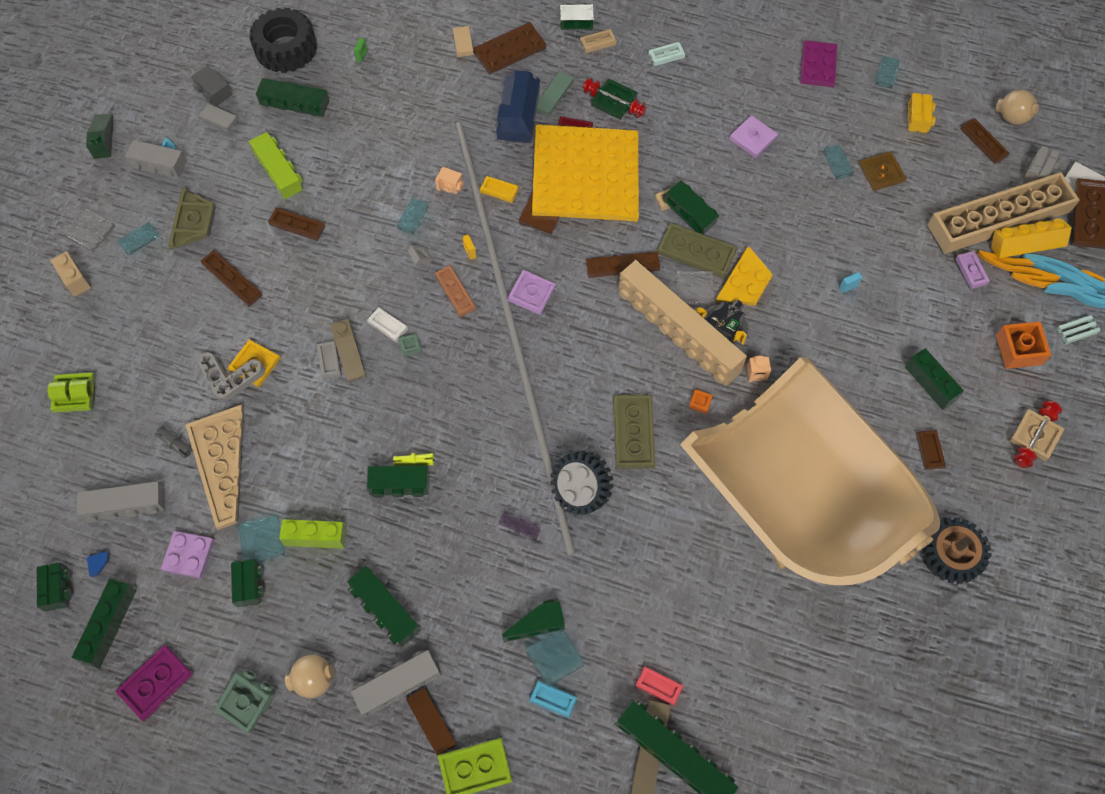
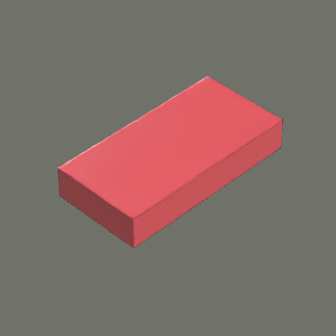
M644 667L635 687L674 706L683 685Z

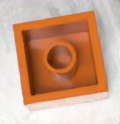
M1041 321L1003 325L996 334L1006 369L1040 366L1051 356Z

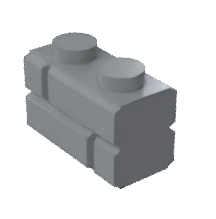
M1043 145L1040 146L1023 180L1029 183L1054 175L1052 171H1056L1061 162L1058 160L1060 153L1050 150V148Z

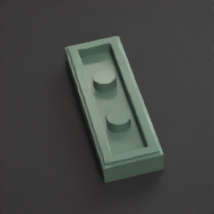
M559 71L538 100L537 111L550 116L574 82V77Z

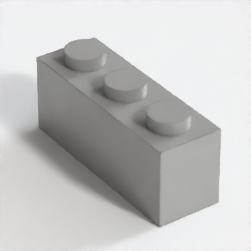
M136 140L132 141L125 155L132 168L163 174L167 177L179 178L187 162L180 150Z

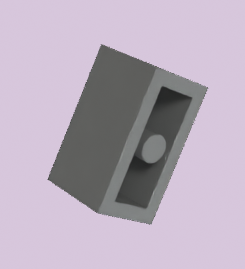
M208 65L191 76L194 82L193 87L198 93H203V96L209 103L212 102L218 106L232 96L228 83Z

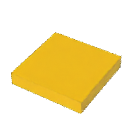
M249 339L227 369L233 373L250 360H258L265 366V373L252 384L260 388L281 360V357Z

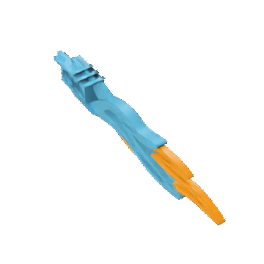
M982 250L977 254L989 264L1013 272L1011 277L1017 281L1044 288L1045 293L1071 296L1085 305L1105 309V278L1087 270H1079L1068 263L1042 255L1024 254L1022 258H999L996 254Z

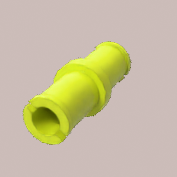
M411 453V455L394 456L393 458L395 461L394 466H433L435 463L433 461V453L419 455Z

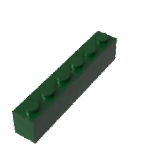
M634 701L630 702L614 723V725L698 794H735L739 788L734 784L735 779L727 773L722 774L717 770L718 766L708 758L705 760L699 755L700 751L695 746L684 743L681 740L682 736L678 732L668 730L664 726V721L656 715L654 717L646 712L648 710L646 706L639 701L636 703Z

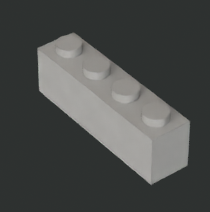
M158 481L77 493V516L86 523H94L99 519L115 520L121 516L136 517L142 513L156 514L158 511L165 510L164 487Z
M421 650L415 653L412 659L407 662L400 661L393 666L394 669L388 672L382 671L376 674L372 681L368 683L364 681L354 687L355 690L351 691V694L364 718L441 677L428 650L425 652Z

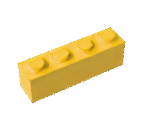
M1054 219L1052 221H1040L1034 224H1022L1017 227H1005L994 230L991 250L999 258L1066 247L1068 246L1072 227L1063 219Z

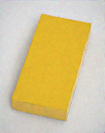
M486 176L480 188V193L511 203H513L519 191L518 185Z

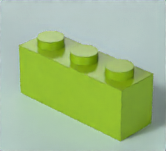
M282 519L279 539L284 546L344 549L347 529L343 522Z

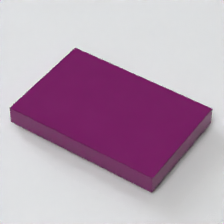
M163 645L115 692L139 719L145 722L194 674L168 646Z

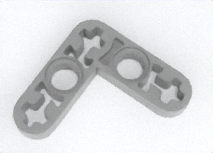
M209 352L203 353L198 361L214 394L222 400L231 399L265 373V366L258 360H250L229 376L225 373L218 358ZM208 359H210V360H209V363H210L211 366H213L212 368L207 365V363H208L207 360H208ZM216 372H220L219 379L213 381V375ZM243 375V382L237 385L236 379Z

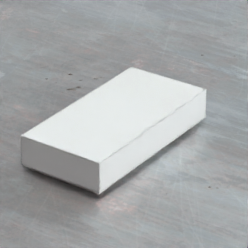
M379 307L367 319L369 325L395 342L408 330L405 324Z

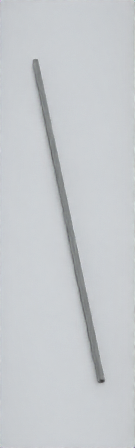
M457 122L455 125L550 486V481L554 480V478L550 477L551 473L554 472L510 303L507 301L508 296L462 122ZM555 485L550 486L551 490L555 488ZM556 492L552 494L567 555L573 556L576 553L564 508L560 506L562 501L556 502L554 499L558 496Z

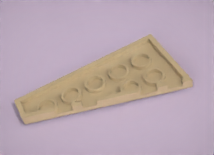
M242 405L186 424L217 530L236 524L238 521L243 426Z

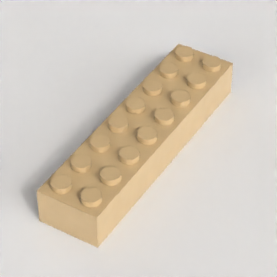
M1062 172L934 213L928 223V227L943 253L946 254L993 238L994 230L1043 222L1070 213L1080 200Z
M637 260L620 273L618 290L620 296L632 303L635 310L641 311L650 323L658 326L661 333L667 334L676 346L684 349L686 354L691 359H695L703 370L709 371L718 383H722L726 387L742 372L747 356Z

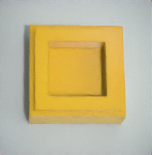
M469 234L465 235L462 238L463 247L469 259H475V247Z

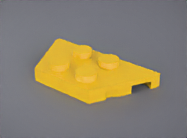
M747 247L717 296L716 303H733L735 300L752 306H756L773 274L750 247Z

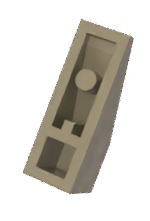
M349 319L330 324L347 382L366 377Z

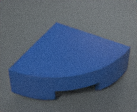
M108 551L87 557L90 577L93 578L99 575L109 562L110 554Z

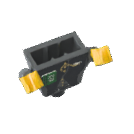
M735 300L732 305L722 302L720 305H714L706 309L700 307L696 309V312L731 343L734 344L738 340L744 345L748 335L747 322L744 320L746 314L741 311L744 307L741 301Z

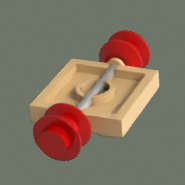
M1046 401L1042 404L1043 408L1039 410V414L1030 409L1024 414L1010 440L1013 444L1021 447L1017 450L1018 454L1013 457L1019 467H1032V461L1036 460L1037 457L1045 462L1049 459L1065 429L1052 422L1057 421L1058 415L1062 413V408L1058 403Z

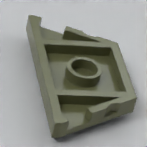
M182 188L168 247L175 249L208 238L215 211L214 203L202 199L197 194L194 195L188 192L186 188Z

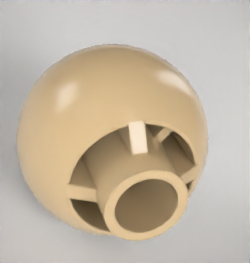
M1015 90L1007 94L1004 99L998 100L996 110L1002 114V117L1008 123L1021 125L1030 121L1037 114L1039 104L1034 95L1029 91Z
M303 656L294 663L290 674L285 676L286 687L289 691H295L301 697L317 698L323 695L331 686L334 668L321 656Z

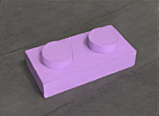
M975 251L957 255L955 260L970 289L985 286L990 282Z

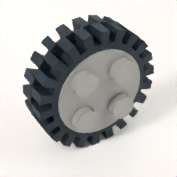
M582 450L567 454L557 461L558 464L552 468L555 471L550 475V477L554 478V480L550 481V486L555 485V488L551 492L552 494L557 492L558 496L554 499L556 502L561 500L560 506L562 508L567 506L566 511L569 513L574 511L575 515H586L602 508L609 501L607 498L612 495V492L609 490L614 487V484H610V481L613 480V475L608 476L607 473L611 469L610 467L605 468L606 461H599L601 456L598 454L593 456L594 452Z

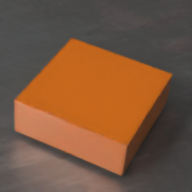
M695 389L689 408L707 414L713 395Z

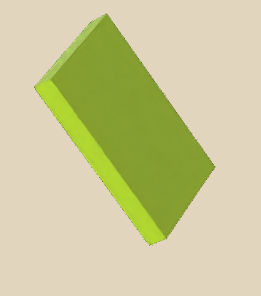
M502 738L438 755L446 794H472L512 782Z

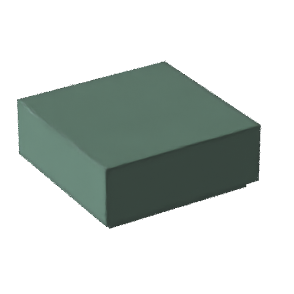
M417 333L399 337L403 357L421 352Z

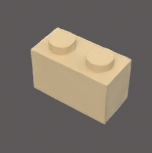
M67 251L50 260L65 286L74 297L91 288Z

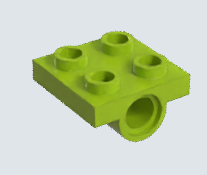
M93 373L54 375V382H49L47 389L48 397L51 400L50 410L53 413L92 410L95 375Z

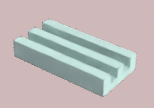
M679 42L648 50V55L651 57L654 66L685 58V52Z
M1092 315L1056 328L1065 345L1093 336L1101 331L1100 328H1096L1097 323L1092 321ZM1079 326V327H1077V328H1074V329H1071V330H1068V331L1063 332L1064 330H1067V329H1070V328ZM1088 328L1091 329L1090 331L1069 338L1066 337L1067 335L1077 333Z

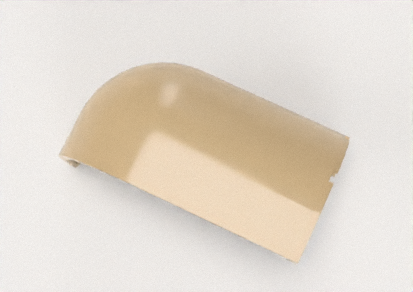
M800 357L768 390L754 401L756 404L748 411L744 409L732 417L731 420L733 422L728 425L723 422L715 427L693 431L680 444L770 552L793 572L818 583L853 585L874 579L898 563L902 566L918 554L915 550L919 552L934 540L931 536L940 528V518L937 509L919 479L808 357Z

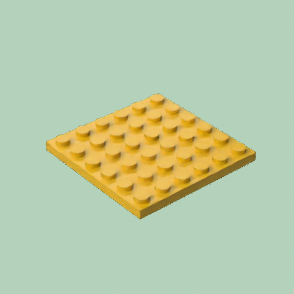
M536 124L532 215L638 221V131Z

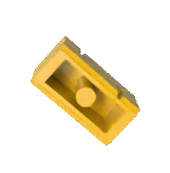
M913 93L908 102L909 131L927 133L931 126H934L936 117L933 116L936 103L933 102L932 95H922L920 93Z

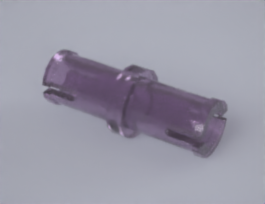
M503 513L500 518L503 520L499 521V525H503L514 530L516 534L519 535L521 533L535 541L539 536L537 533L541 531L540 528L525 523V520L516 519L506 513Z

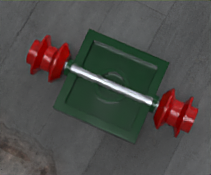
M593 78L587 79L583 85L585 94L591 92V97L595 96L592 100V107L620 120L628 109L630 115L636 114V118L643 117L646 112L645 102L639 104V100L636 99L638 92L609 78L602 88L600 87V81L594 83Z

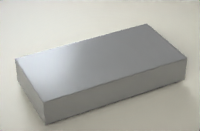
M209 103L199 115L201 120L228 132L238 120L236 115Z
M335 340L316 344L322 379L341 376Z

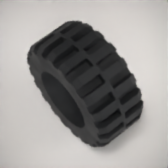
M275 8L276 10L273 11L268 10L266 14H261L258 17L259 19L254 21L250 29L249 38L258 62L273 72L281 71V73H287V71L294 72L298 68H303L304 64H308L311 58L314 57L317 49L316 37L311 21L306 15L295 9ZM294 37L287 43L273 44L279 38Z

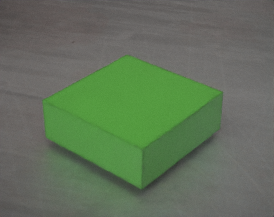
M359 37L354 48V54L357 62H363L368 49L366 40Z

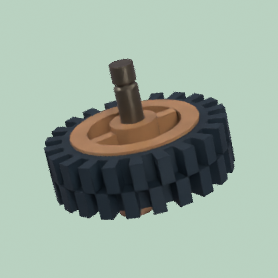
M960 518L941 520L939 530L931 536L934 540L925 548H922V552L925 553L923 560H928L927 568L932 567L934 569L932 574L935 576L940 574L939 579L943 581L948 579V583H954L955 581H957V584H962L964 581L966 583L979 576L990 562L988 559L991 558V553H988V551L991 549L990 544L986 545L988 541L987 536L982 537L983 531L981 529L975 530L974 528L977 525L974 523L968 525L969 520L966 519L960 522Z

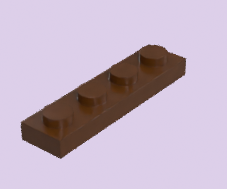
M658 252L586 259L588 278L620 275L635 260L649 272L660 271Z

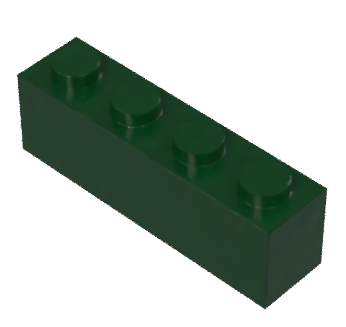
M262 78L256 91L259 105L297 113H306L312 116L324 117L330 102L327 90Z
M367 566L347 581L350 586L348 589L350 594L355 599L359 597L362 600V608L367 614L370 612L376 617L374 622L380 629L385 627L389 632L386 636L394 645L398 643L403 647L421 631L417 623Z
M109 578L71 658L80 663L98 669L101 668L137 591L127 583Z

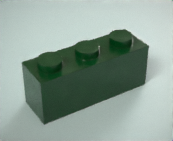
M682 180L666 192L663 201L695 232L704 235L716 224L719 218L716 210L707 205L704 199L698 196Z
M926 348L912 356L905 366L907 371L942 410L957 401L964 392Z
M368 466L367 491L369 495L375 498H382L384 495H392L397 498L404 495H412L413 497L429 495L430 472L428 466Z

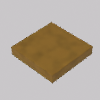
M892 151L866 158L859 162V166L873 191L903 183L907 179Z

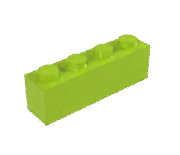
M265 132L249 140L253 153L284 200L303 190L301 176L298 172L294 173L293 170L295 169L291 161H286L285 158L287 157L282 148L278 149L279 145L274 137L271 138Z

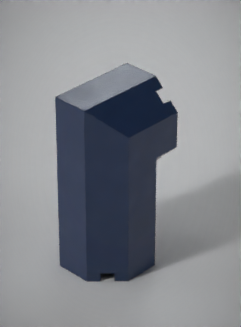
M516 70L511 76L510 74L506 76L502 103L499 105L497 116V140L532 142L540 93V79L538 77L535 79L529 71Z

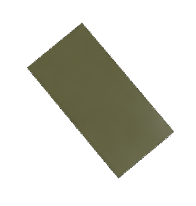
M670 223L657 252L658 255L725 278L737 247Z
M614 395L616 469H655L652 395Z

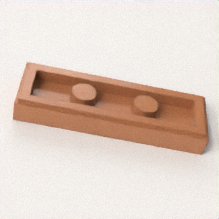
M451 265L434 273L459 317L476 310L475 304Z

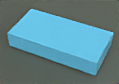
M541 681L537 682L530 698V702L566 718L570 717L577 697Z

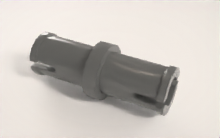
M160 426L156 430L155 436L165 442L169 449H174L183 458H187L193 451L191 447L181 440L180 436L174 435L164 426Z

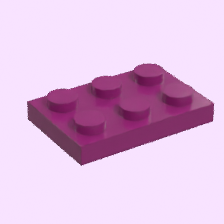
M804 40L800 84L834 87L837 44Z

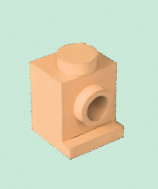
M445 167L441 168L435 179L437 191L443 189L448 193L458 194L464 186L462 173Z
M754 356L749 359V362L746 363L749 382L768 380L771 372L769 357Z

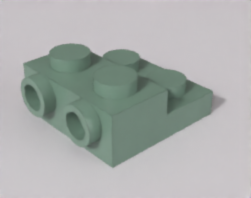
M249 670L234 674L214 709L247 734L253 731L261 715L267 712L276 696V693L272 691L273 686L267 682L260 683L255 679L257 677L256 674Z

